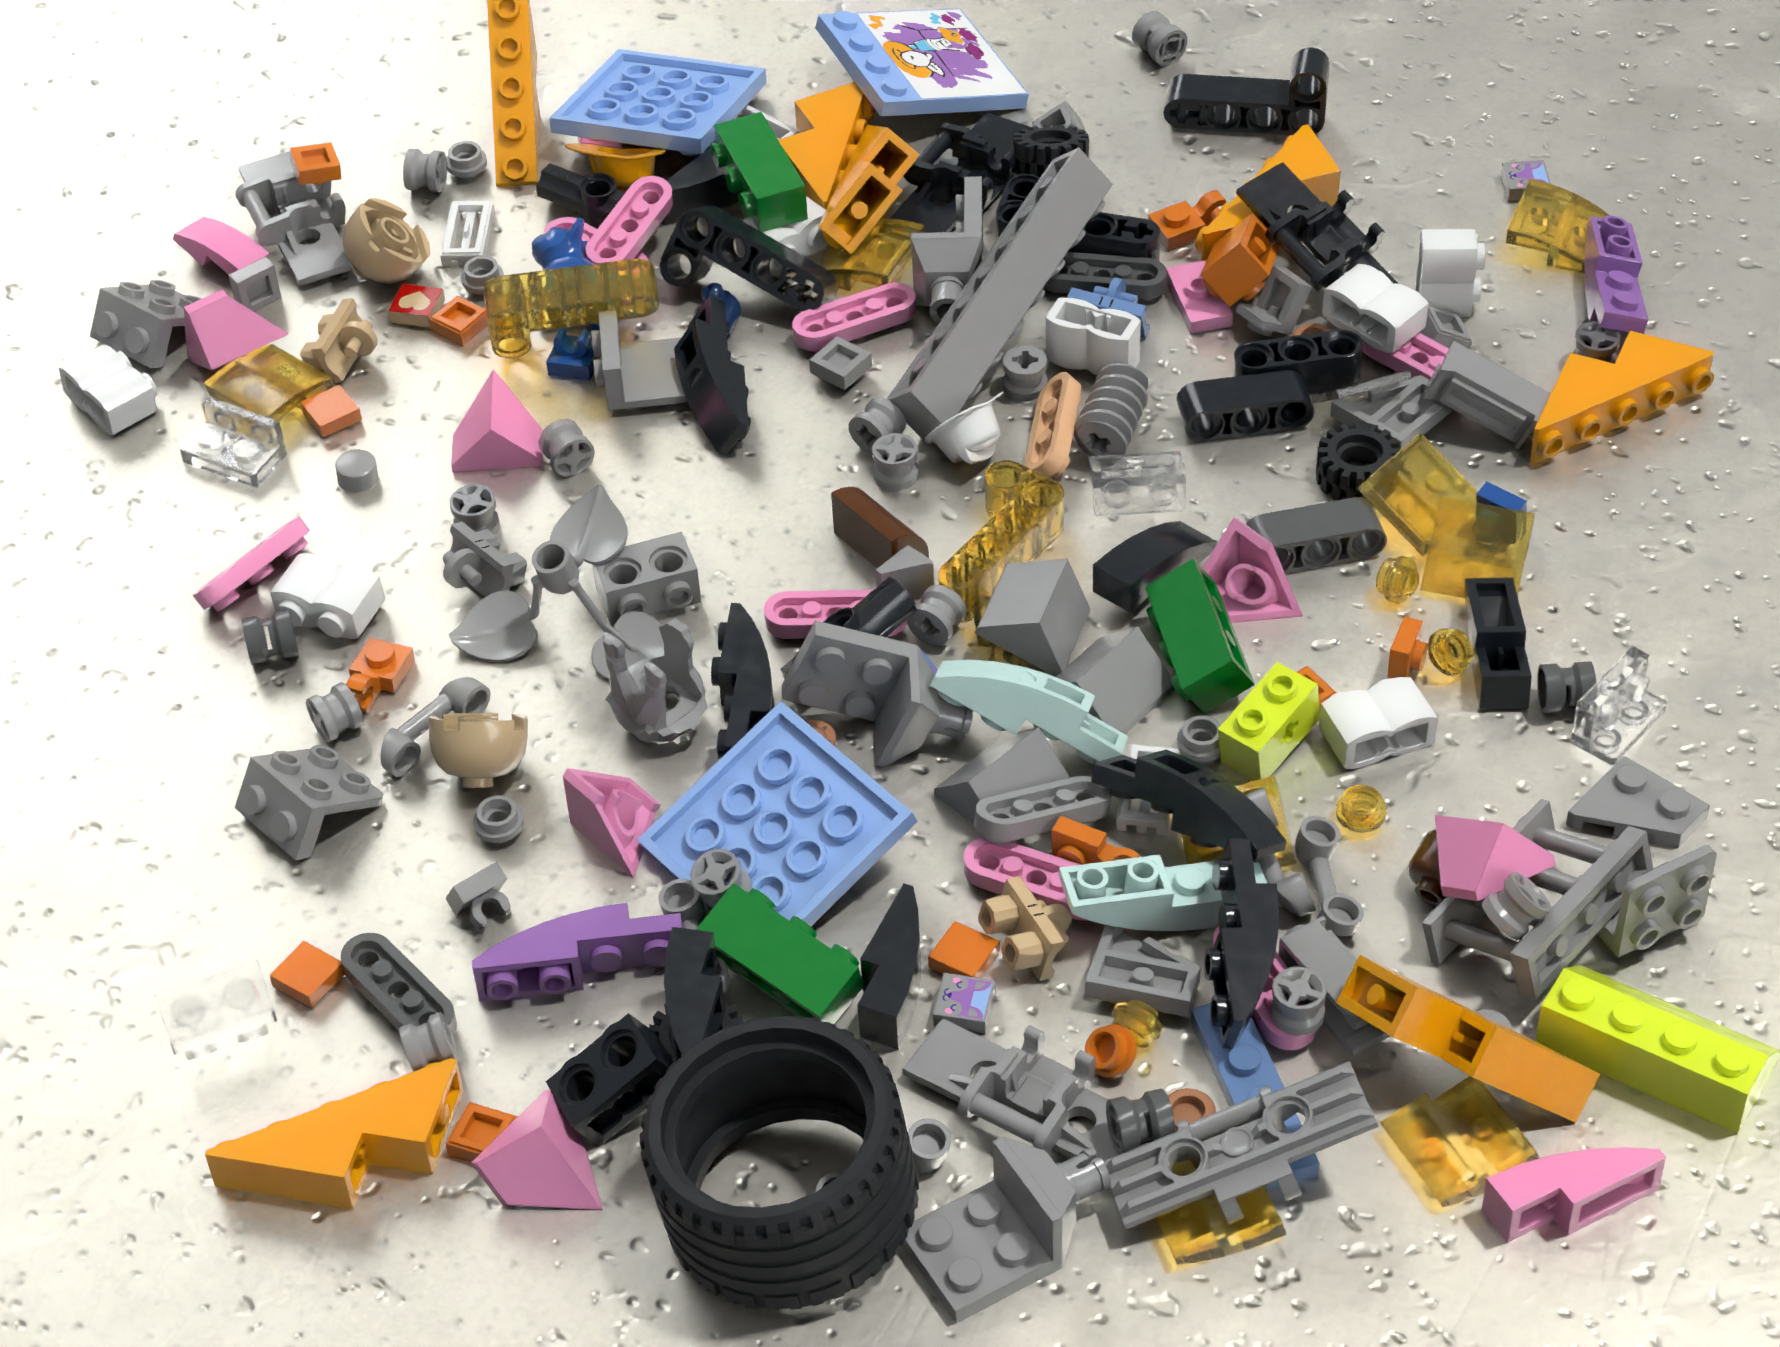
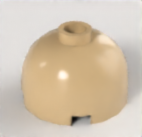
M369 198L364 204L361 203L346 223L342 237L343 248L353 271L360 277L385 284L403 281L417 272L429 257L430 243L424 231L418 224L412 229L403 220L407 213L400 207L386 200Z
M498 713L443 714V719L434 715L429 716L431 753L437 765L444 772L463 778L464 787H493V778L510 774L519 766L526 752L528 738L527 716L512 714V720H498Z

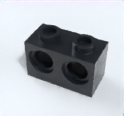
M628 1013L618 1022L611 1024L598 1039L581 1053L566 1061L562 1068L550 1077L546 1083L571 1127L598 1146H601L646 1109L649 1096L655 1092V1085L659 1079L665 1076L666 1070L674 1062L656 1033Z

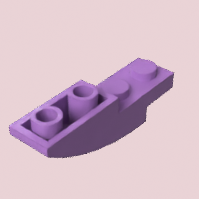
M1608 215L1603 218L1590 216L1587 223L1585 295L1589 322L1598 321L1599 327L1623 332L1634 331L1644 334L1649 319L1637 279L1643 262L1632 224L1617 216Z
M622 903L571 913L519 932L472 960V969L479 1001L508 1000L513 997L561 994L567 991L584 990L583 973L612 972L618 969L645 966H665L666 950L672 927L683 928L681 913L630 919L628 904Z

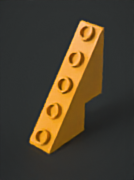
M487 0L496 187L536 185L538 183L541 116L536 88L537 50L530 0Z
M855 82L794 101L796 129L801 131V133L779 139L781 146L805 184L806 196L825 210L865 127L868 125L867 120L873 119L875 115V108Z
M1306 124L1294 135L1288 136L1283 147L1273 158L1269 157L1265 161L1262 169L1254 177L1256 178L1272 167L1284 162L1320 201H1327L1332 206L1336 203L1339 194L1341 170L1310 126ZM1238 195L1230 203H1225L1219 215L1209 226H1204L1198 233L1195 248L1202 252L1201 261L1207 260L1214 243L1251 213L1254 214ZM1259 219V221L1268 229V227Z
M873 125L865 127L818 225L822 230L824 239L830 246L837 249L843 247L850 254L856 250L903 191L896 184L920 156L919 153L888 127Z
M1629 331L1615 364L1570 353L1534 428L1530 463H1537L1546 458L1554 457L1560 452L1578 444L1591 441L1599 435L1620 426L1628 425L1636 419L1657 410L1665 409L1671 404L1694 394L1704 392L1714 380V374L1711 372L1714 351Z
M1359 955L1336 1001V1004L1391 1037L1439 1057L1477 1080L1575 1123L1600 1076V1073L1362 955Z
M449 1058L441 1062L430 1063L425 1068L390 1081L379 1082L367 1090L340 1100L329 1101L314 1110L287 1120L276 1121L261 1130L217 1144L205 1152L214 1185L353 1209L370 1164L433 1174L464 1092L457 1059Z

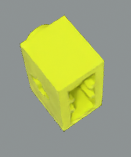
M1276 662L1218 728L1221 763L1262 786L1319 721L1318 684Z

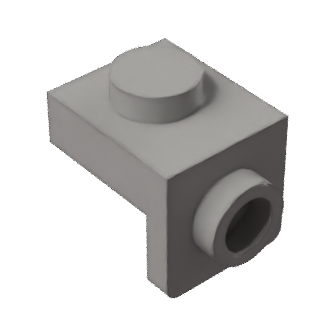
M1273 266L1257 304L1239 303L1236 312L1248 320V328L1259 334L1271 336L1273 331L1292 334L1312 286L1287 268Z

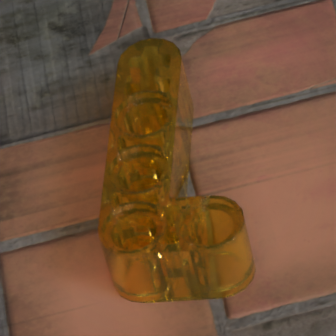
M628 259L502 275L488 280L484 284L483 289L492 350L495 355L502 358H517L527 354L532 346L530 332L599 323L598 312L616 310L617 321L641 318L655 313L660 305L655 268L653 263L644 259Z
M1011 460L997 461L988 466L985 471L986 512L991 519L942 565L938 574L939 585L952 589L965 603L967 612L961 623L972 621L985 610L1007 564L1035 561L1062 534L1064 530V489L1061 484Z

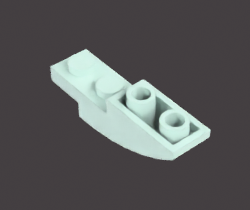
M982 660L943 661L930 683V686L937 689L938 694L945 701L955 706L964 705L981 715V719L991 728L998 731L1008 730L1017 735L1024 721L1027 720L1033 723L1034 728L1039 727L1046 738L1051 740L1060 739L1076 748L1079 756L1091 764L1122 755L1128 736L1089 714L1095 695L1067 681L1026 667Z
M1159 854L1059 868L1058 876L1071 913L1089 921L1113 927L1150 931H1186L1216 928L1222 895L1221 891L1214 890L1212 869L1214 861L1164 867ZM1259 862L1253 863L1256 883H1267Z

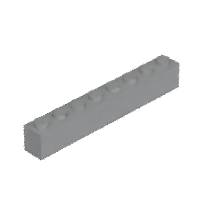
M1080 148L1074 149L1051 161L887 399L898 406L904 415L906 423L920 438L926 437L937 426L958 414L964 403L972 399L982 387L980 380L985 372L1000 361L1004 354L1001 349L1006 341L1021 330L1024 325L1022 318L1025 313L1042 299L1045 294L1043 287L1046 282L1065 265V260L1063 259L1065 254L1081 241L1085 235L1083 228L1086 223L1095 217L1105 206L1103 198L1113 184Z

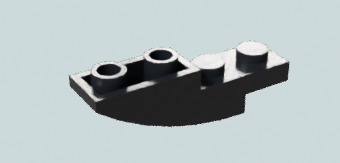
M709 295L688 324V329L674 347L680 383L689 406L718 453L726 456L737 441L741 442L749 431L751 418L748 416L747 411L749 389L745 384L744 366L730 360L731 352L728 350L727 344L729 323L726 321L725 302Z
M731 603L728 621L720 622L718 649L722 653L721 657H713L711 666L712 686H719L721 706H724V721L728 722L727 730L720 729L718 733V759H721L774 708L772 677L767 650L753 619L741 603Z
M1165 749L1137 757V759L1120 755L1093 763L1092 783L1109 788L1110 794L1114 797L1141 799L1150 802L1151 808L1155 811L1173 814L1171 830L1189 836L1190 842L1194 845L1225 849L1229 838L1250 839L1253 863L1261 862L1263 857L1285 850L1286 839L1252 800L1217 773L1190 758Z
M1229 838L1221 859H1215L1213 863L1214 890L1221 891L1222 904L1219 909L1218 936L1213 948H1207L1204 957L1205 978L1207 981H1213L1215 992L1210 1006L1211 1023L1213 1027H1219L1222 1048L1224 1049L1234 1048L1257 1006L1274 961L1279 929L1277 884L1256 883L1250 839Z

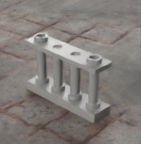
M1540 799L1525 816L1518 820L1512 829L1546 851L1550 850L1591 863V867L1578 878L1552 869H1547L1528 878L1537 887L1563 896L1551 907L1550 912L1543 919L1535 918L1529 923V926L1534 928L1519 941L1476 927L1487 916L1482 907L1484 899L1472 901L1446 897L1422 922L1431 962L1440 965L1459 944L1510 961L1513 967L1518 993L1537 999L1562 972L1563 968L1567 967L1620 909L1625 885L1632 879L1653 870L1647 831L1628 826L1613 843L1606 847L1556 831L1550 801Z

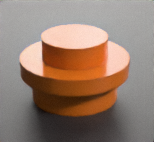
M1110 1024L1095 1029L1089 1035L1085 1044V1052L1096 1057L1095 1073L1108 1079H1115L1124 1075L1131 1068L1136 1057L1137 1046L1133 1034L1127 1028L1117 1024Z

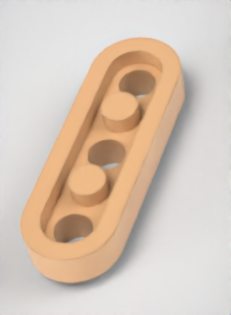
M1067 372L1058 373L1051 378L1043 387L1037 399L1024 466L1026 470L1041 481L1057 478L1065 471L1070 462L1068 455L1074 435L1077 410L1081 402V384Z

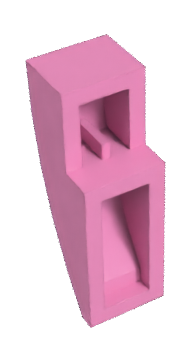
M1619 1147L1585 1149L1550 1155L1522 1163L1486 1178L1481 1210L1507 1243L1552 1220H1555L1568 1236L1659 1190L1666 1156L1660 1149Z

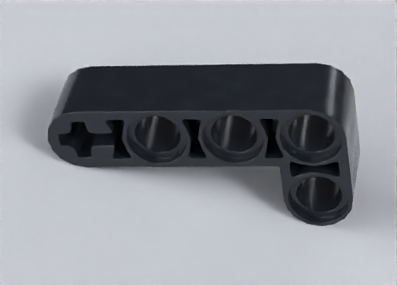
M1310 47L1299 50L1292 60L1290 80L1179 74L1168 83L1163 110L1164 119L1173 127L1181 129L1294 135L1303 125L1308 124L1312 131L1317 134L1323 129L1325 123L1329 58L1325 52L1317 48Z
M1020 174L1008 181L996 209V241L1040 177L1032 174ZM1099 212L1084 226L1085 235L1081 241L1068 250V252L1152 258L1159 261L1160 228L1155 222L1148 219Z
M713 205L691 209L682 214L659 264L660 273L666 282L674 286H684L703 279L710 271L713 262L800 311L815 310L823 304L832 302L838 291L837 280L829 270ZM699 217L704 218L708 224L709 231L706 237L698 230L697 221ZM736 237L745 245V255L743 258L739 257L734 250L733 243ZM681 255H685L690 261L691 270L689 275L680 267ZM772 258L776 259L782 267L780 279L776 278L770 271V261ZM813 282V289L807 283ZM812 292L818 294L814 298L811 296Z

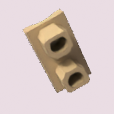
M353 298L343 299L334 314L323 315L317 324L319 338L316 342L305 343L300 351V357L309 372L324 371L331 383L342 382L357 357L370 355L377 346L378 339L372 330L373 325L370 321L362 320L358 316L356 311L357 304Z
M1017 876L1006 879L1001 896L983 901L978 922L986 934L1007 932L1009 936L1005 937L1001 951L1003 960L1011 971L1031 968L1038 980L1041 981L1053 978L1055 970L1052 967V962L1056 954L1069 940L1065 931L1072 922V916L1065 905L1058 903L1047 906L1043 900L1037 901L1022 878Z

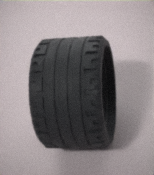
M794 1016L766 1017L742 1022L730 1028L722 1029L710 1037H706L693 1048L683 1053L681 1058L666 1070L665 1076L659 1079L655 1085L654 1094L649 1096L646 1103L647 1112L642 1115L641 1127L643 1131L640 1133L641 1158L672 1249L685 1271H690L692 1278L699 1285H705L707 1290L716 1296H724L728 1302L734 1304L741 1303L748 1308L757 1309L760 1307L774 1311L789 1308L790 1310H795L810 1305L824 1304L825 1301L844 1296L850 1290L857 1289L865 1284L866 1280L874 1277L882 1270V1266L886 1262L892 1260L896 1255V1249L898 1246L903 1245L908 1236L907 1229L913 1225L915 1219L914 1211L918 1208L919 1201L917 1193L919 1179L896 1084L893 1081L888 1066L883 1064L882 1058L876 1051H871L868 1043L863 1039H856L854 1033L846 1029H839L835 1024L826 1021L820 1022L813 1018H797ZM799 1119L829 1121L846 1127L863 1139V1143L853 1162L838 1178L817 1192L790 1203L766 1207L733 1206L717 1201L700 1190L702 1180L712 1162L727 1147L748 1133L774 1123Z

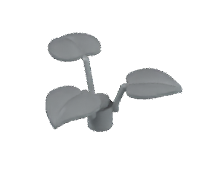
M598 484L579 498L556 523L551 532L550 540L539 545L533 552L532 564L538 575L531 578L533 585L531 608L522 595L512 591H498L484 597L468 612L460 625L449 633V638L456 647L473 658L496 663L514 660L528 652L538 638L537 630L531 620L539 616L542 588L545 587L549 592L556 594H566L574 591L599 627L604 632L612 634L623 642L627 668L644 658L664 656V643L659 630L661 624L655 618L644 612L630 611L623 614L617 620L614 627H612L578 581V567L582 565L583 560L592 565L606 563L621 552L628 538L626 521L604 487ZM602 636L595 642L591 656L593 666L598 674L609 681V671L606 664V652Z

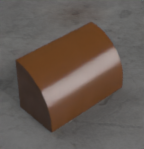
M843 487L831 493L834 534L876 568L880 567L907 545L929 558V550L925 540L860 488Z

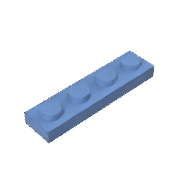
M1211 1003L1191 1008L1192 1026L1229 1107L1260 1095L1258 1089L1269 1085L1271 1093L1284 1088L1252 1017L1234 1048L1224 1049L1222 1048L1219 1027H1213L1211 1023ZM1297 1113L1284 1121L1288 1133H1293L1302 1127ZM1315 1153L1289 1163L1297 1182L1319 1175L1320 1163ZM1278 1181L1265 1185L1266 1190L1280 1187Z

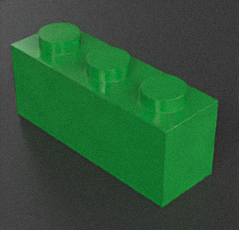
M762 112L715 124V143L710 144L712 159L716 168L722 167L724 169L729 191L731 193L737 192L744 217H751L757 229L761 232L808 219L805 184Z
M1194 558L1145 587L1151 606L1146 609L1148 617L1156 630L1163 636L1164 640L1159 642V648L1169 665L1175 669L1176 674L1171 677V681L1184 702L1192 700L1206 714L1255 685L1217 584Z
M733 883L696 930L714 932L716 956L725 962L727 968L800 1018H813L816 1021H826L835 1024L864 987L857 958L838 944H834L832 948H829L817 940L816 937L818 935L816 931L802 919L793 916L788 920L774 911L776 909L775 904L762 892L754 888L746 892Z

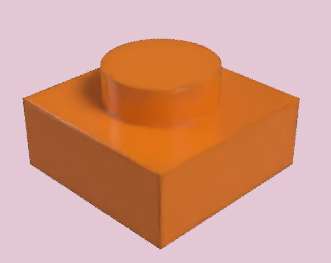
M332 142L290 148L291 163L300 185H319L327 181L341 179V165Z
M1404 616L1390 648L1387 678L1410 677L1413 670H1422L1428 651V643L1421 641L1423 621Z

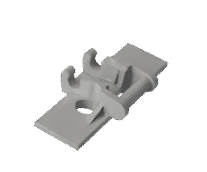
M290 152L238 166L239 173L244 181L235 193L239 204L247 208L256 226L255 234L258 241L266 246L278 245L299 286H305L311 282L328 279L330 276L340 273L344 274L352 270L343 248V241L335 228L345 224L346 206L339 193L331 194V181L319 185H300L291 163ZM280 214V215H277V216H275V217L270 218V215ZM309 239L318 240L317 242L310 245L299 244L302 241Z
M943 1018L902 1069L903 1075L958 1102L959 1114L967 1118L976 1115L1047 1153L1054 1150L1071 1159L1079 1155L1081 1151L1091 1147L1097 1152V1158L1093 1159L1092 1163L1099 1158L1105 1161L1120 1155L1113 1146L1106 1119V1102L1108 1099L1088 1090L1094 1080L1096 1057L1080 1050L1075 1057V1069L1072 1070L1043 1055L1045 1034L1031 1025L1025 1029L1023 1035L1024 1043L1021 1050L1014 1046L1011 1049H1005ZM1083 1116L1092 1120L1095 1126L1086 1133H1080L1070 1126L1067 1121L1072 1117Z
M1350 1061L1272 1093L1269 1085L1258 1089L1260 1095L1191 1123H1188L1187 1119L1178 1121L1176 1125L1179 1131L1105 1160L1104 1163L1111 1178L1110 1188L1126 1229L1212 1194H1216L1226 1220L1230 1224L1244 1218L1236 1197L1275 1181H1278L1286 1201L1302 1195L1289 1163L1378 1127ZM1296 1113L1304 1115L1305 1122L1303 1126L1293 1133H1288L1284 1121ZM1191 1160L1196 1170L1189 1175L1179 1176L1172 1173V1166L1176 1162Z

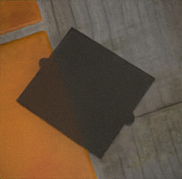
M1410 370L1398 371L1311 394L1313 403L1337 400L1412 378Z

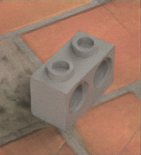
M682 532L624 546L621 552L610 561L600 565H593L596 590L611 626L615 625L617 620L626 612L638 611L655 615L701 602L698 569Z

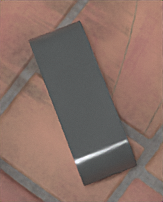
M1362 497L1265 513L1253 517L1246 523L1247 526L1273 544L1285 574L1366 560L1379 554L1387 543V536L1372 503Z

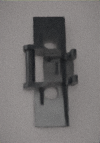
M988 112L971 130L967 127L943 123L937 129L935 139L921 152L920 156L904 174L903 177L907 182L918 187L887 220L886 229L911 237V233L950 232L956 226V222H959L956 221V195L964 194V177L982 176L983 210H985L1004 189L1008 181L1014 177L1017 163L1016 155L1013 153L1014 134L1019 133L1022 129L1030 130V126ZM948 148L952 149V156L958 158L957 166L943 161H939L938 164L934 165ZM939 200L951 202L943 206L932 204V202Z
M1284 162L1272 167L1236 190L1239 198L1268 227L1265 237L1271 243H1278L1311 278L1310 285L1316 291L1326 289L1357 264L1369 265L1383 272L1393 284H1399L1371 255L1378 250L1385 236V231L1375 222L1368 228V233L1365 235L1347 217L1353 206L1354 198L1346 190L1338 194L1336 203L1331 207L1327 201H1320Z

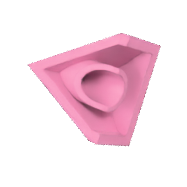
M223 289L184 307L187 357L191 363L210 370L225 365L289 334L229 297Z
M494 369L453 434L452 472L543 466V453L539 449L538 443L543 432L542 428Z
M1233 518L1202 567L1216 582L1231 623L1303 616L1273 544L1239 519Z
M567 768L562 777L570 824L634 878L644 850L637 839L653 824L661 804L630 778Z
M1435 815L1440 884L1443 896L1479 901L1486 898L1490 893L1501 891L1504 888V880L1512 872H1518L1530 878L1556 866L1553 854L1504 823Z
M545 1090L471 1162L502 1205L603 1210L582 1134L571 1127L551 1090Z

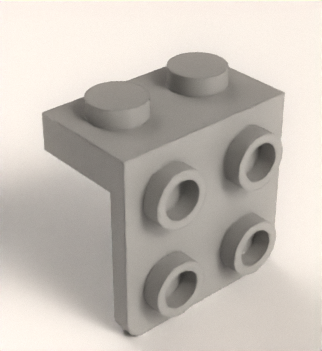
M151 280L150 284L147 285L120 282L119 287L100 288L90 337L110 346L116 351H122L126 356L149 368L163 367L172 327L184 326V307L202 298L183 295L175 291L176 286L163 280Z
M616 310L598 312L600 330L591 331L594 357H602V359L593 360L596 387L605 386L608 410L688 402L680 383L674 347L681 338L620 344Z
M316 745L310 749L289 752L276 751L273 754L250 757L234 808L292 858L299 860L311 857L325 815L379 806L383 793L371 784L370 779L366 775L355 771L344 762L334 749Z
M1704 845L1629 881L1623 889L1620 909L1600 929L1597 935L1619 958L1636 949H1647L1660 937L1679 928L1688 929L1694 926L1705 914L1717 853L1709 845Z

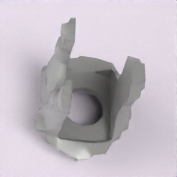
M676 618L659 626L664 643V656L644 658L628 668L623 642L610 633L605 632L603 634V646L606 652L605 659L609 671L611 690L605 700L610 704L618 723L625 730L633 733L640 741L647 743L657 741L671 742L682 734L695 730L701 723V716L708 708L705 701L706 691L702 678L693 666L692 650L694 639L691 636L689 627ZM666 694H676L679 698V703L675 708L667 711Z

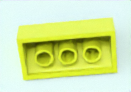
M1582 965L1563 968L1541 1005L1535 1040L1602 1075L1737 1134L1741 1130L1780 1058L1779 1049Z

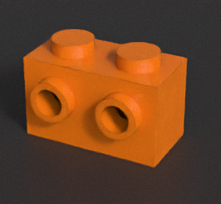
M1253 213L1213 244L1201 272L1203 283L1209 293L1217 299L1222 298L1229 307L1240 298H1243L1245 301L1250 300L1264 287L1265 283L1263 280L1270 275L1280 248L1278 243H1271L1265 237L1267 228Z

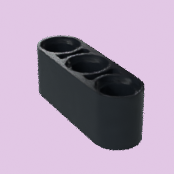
M1333 330L1243 343L1234 351L1233 377L1294 370L1303 376L1309 395L1346 390L1354 387L1360 379L1362 340L1354 332Z
M1294 370L1195 381L1182 387L1176 397L1186 435L1195 441L1205 442L1297 430L1309 424L1315 413L1304 378L1299 372Z

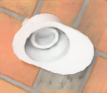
M1003 391L988 402L970 407L937 426L926 436V443H935L949 460L954 463L965 461L966 463L974 464L990 458L994 454L995 443L1001 436L992 402L1001 396Z

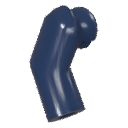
M710 283L702 290L701 298L705 302L710 295L725 302L726 321L729 323L728 339L741 314V306L729 291L723 290L721 284Z

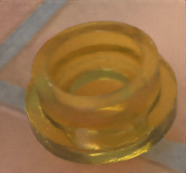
M1406 556L1386 559L1380 566L1376 577L1378 592L1383 594L1386 600L1396 604L1403 603L1408 597L1412 596L1419 584L1417 565L1412 558Z
M1439 629L1432 633L1428 640V655L1431 663L1447 676H1457L1463 673L1468 664L1473 660L1474 651L1471 641L1459 629Z
M1355 785L1348 788L1338 799L1336 817L1339 823L1348 830L1360 833L1371 832L1384 824L1387 817V805L1380 792L1375 788L1367 785Z
M1142 1001L1119 1002L1112 1011L1114 1017L1112 1024H1117L1130 1030L1136 1040L1137 1047H1148L1151 1041L1159 1039L1163 1032V1026L1158 1020L1159 1015L1157 1011Z

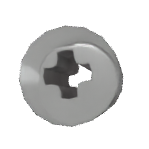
M1112 363L1102 368L1097 375L1096 381L1090 390V395L1085 401V406L1080 412V417L1074 425V437L1078 446L1092 458L1103 462H1115L1122 459L1125 455L1127 446L1131 442L1133 433L1138 426V421L1142 417L1143 410L1148 403V394L1146 392L1149 387L1148 378L1141 370L1124 363Z

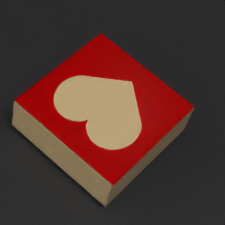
M402 283L388 311L390 322L430 328L429 318L441 309L445 301L443 288Z

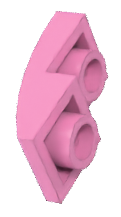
M208 217L200 218L175 233L173 240L202 266L214 261L228 275L263 257L268 259L270 254L261 245L239 230Z

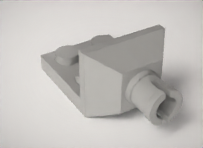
M982 176L964 177V194L956 195V221L964 222H956V232L911 233L913 290L916 294V306H930V316L938 324L983 261Z
M816 620L782 683V700L874 721L876 765L886 767L920 748L929 733L946 735L963 741L965 733L968 734L973 718V710L964 705L955 706L948 703L938 695L937 689L930 686L935 674L918 645Z
M1002 1136L993 1141V1181L915 1220L912 1227L907 1229L908 1236L901 1246L956 1324L1063 1268L1076 1225V1205L1081 1200L1098 1191L1102 1192L1111 1186V1178L1102 1158L1092 1163V1160L1097 1158V1152L1093 1148L1088 1147L1081 1151L1079 1155L1063 1163L1055 1164L1046 1151Z

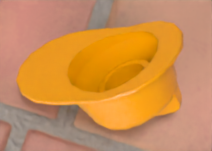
M569 143L565 145V148L588 154L593 173H604L612 176L616 181L617 189L625 193L636 180L646 176H654L656 155L666 152V149L654 147L618 148L582 143Z

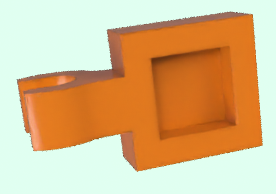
M1210 191L1204 194L1194 207H1191L1185 200L1148 214V220L1155 222L1159 226L1160 242L1169 252L1195 242L1200 230L1204 226H1209L1219 215L1220 209L1217 207L1223 206L1226 200L1219 191Z
M374 638L368 639L349 667L350 678L346 683L351 692L355 693L354 696L362 712L368 713L372 709L381 690L391 693L396 692L415 663L412 647Z
M1063 816L1059 817L1051 829L1052 855L1082 865L1140 857L1132 849L1119 848L1107 844V833Z

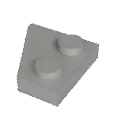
M1419 375L1401 380L1396 385H1383L1369 389L1368 398L1349 404L1344 397L1337 398L1331 402L1330 416L1342 423H1347L1351 428H1354V422H1362L1363 429H1368L1371 423L1378 425V433H1381L1384 429L1391 432V439L1397 438L1399 441V448H1401V453H1403L1454 409L1437 400L1422 398L1429 379Z
M1623 756L1568 811L1566 825L1582 830L1583 822L1615 827L1613 836L1617 837L1628 826L1647 831L1648 840L1655 844L1679 848L1707 819L1710 805L1628 757Z
M1105 925L1085 980L1084 997L1189 1017L1200 983L1201 967L1181 955L1170 953L1164 945L1149 936L1141 943L1124 933L1123 928Z

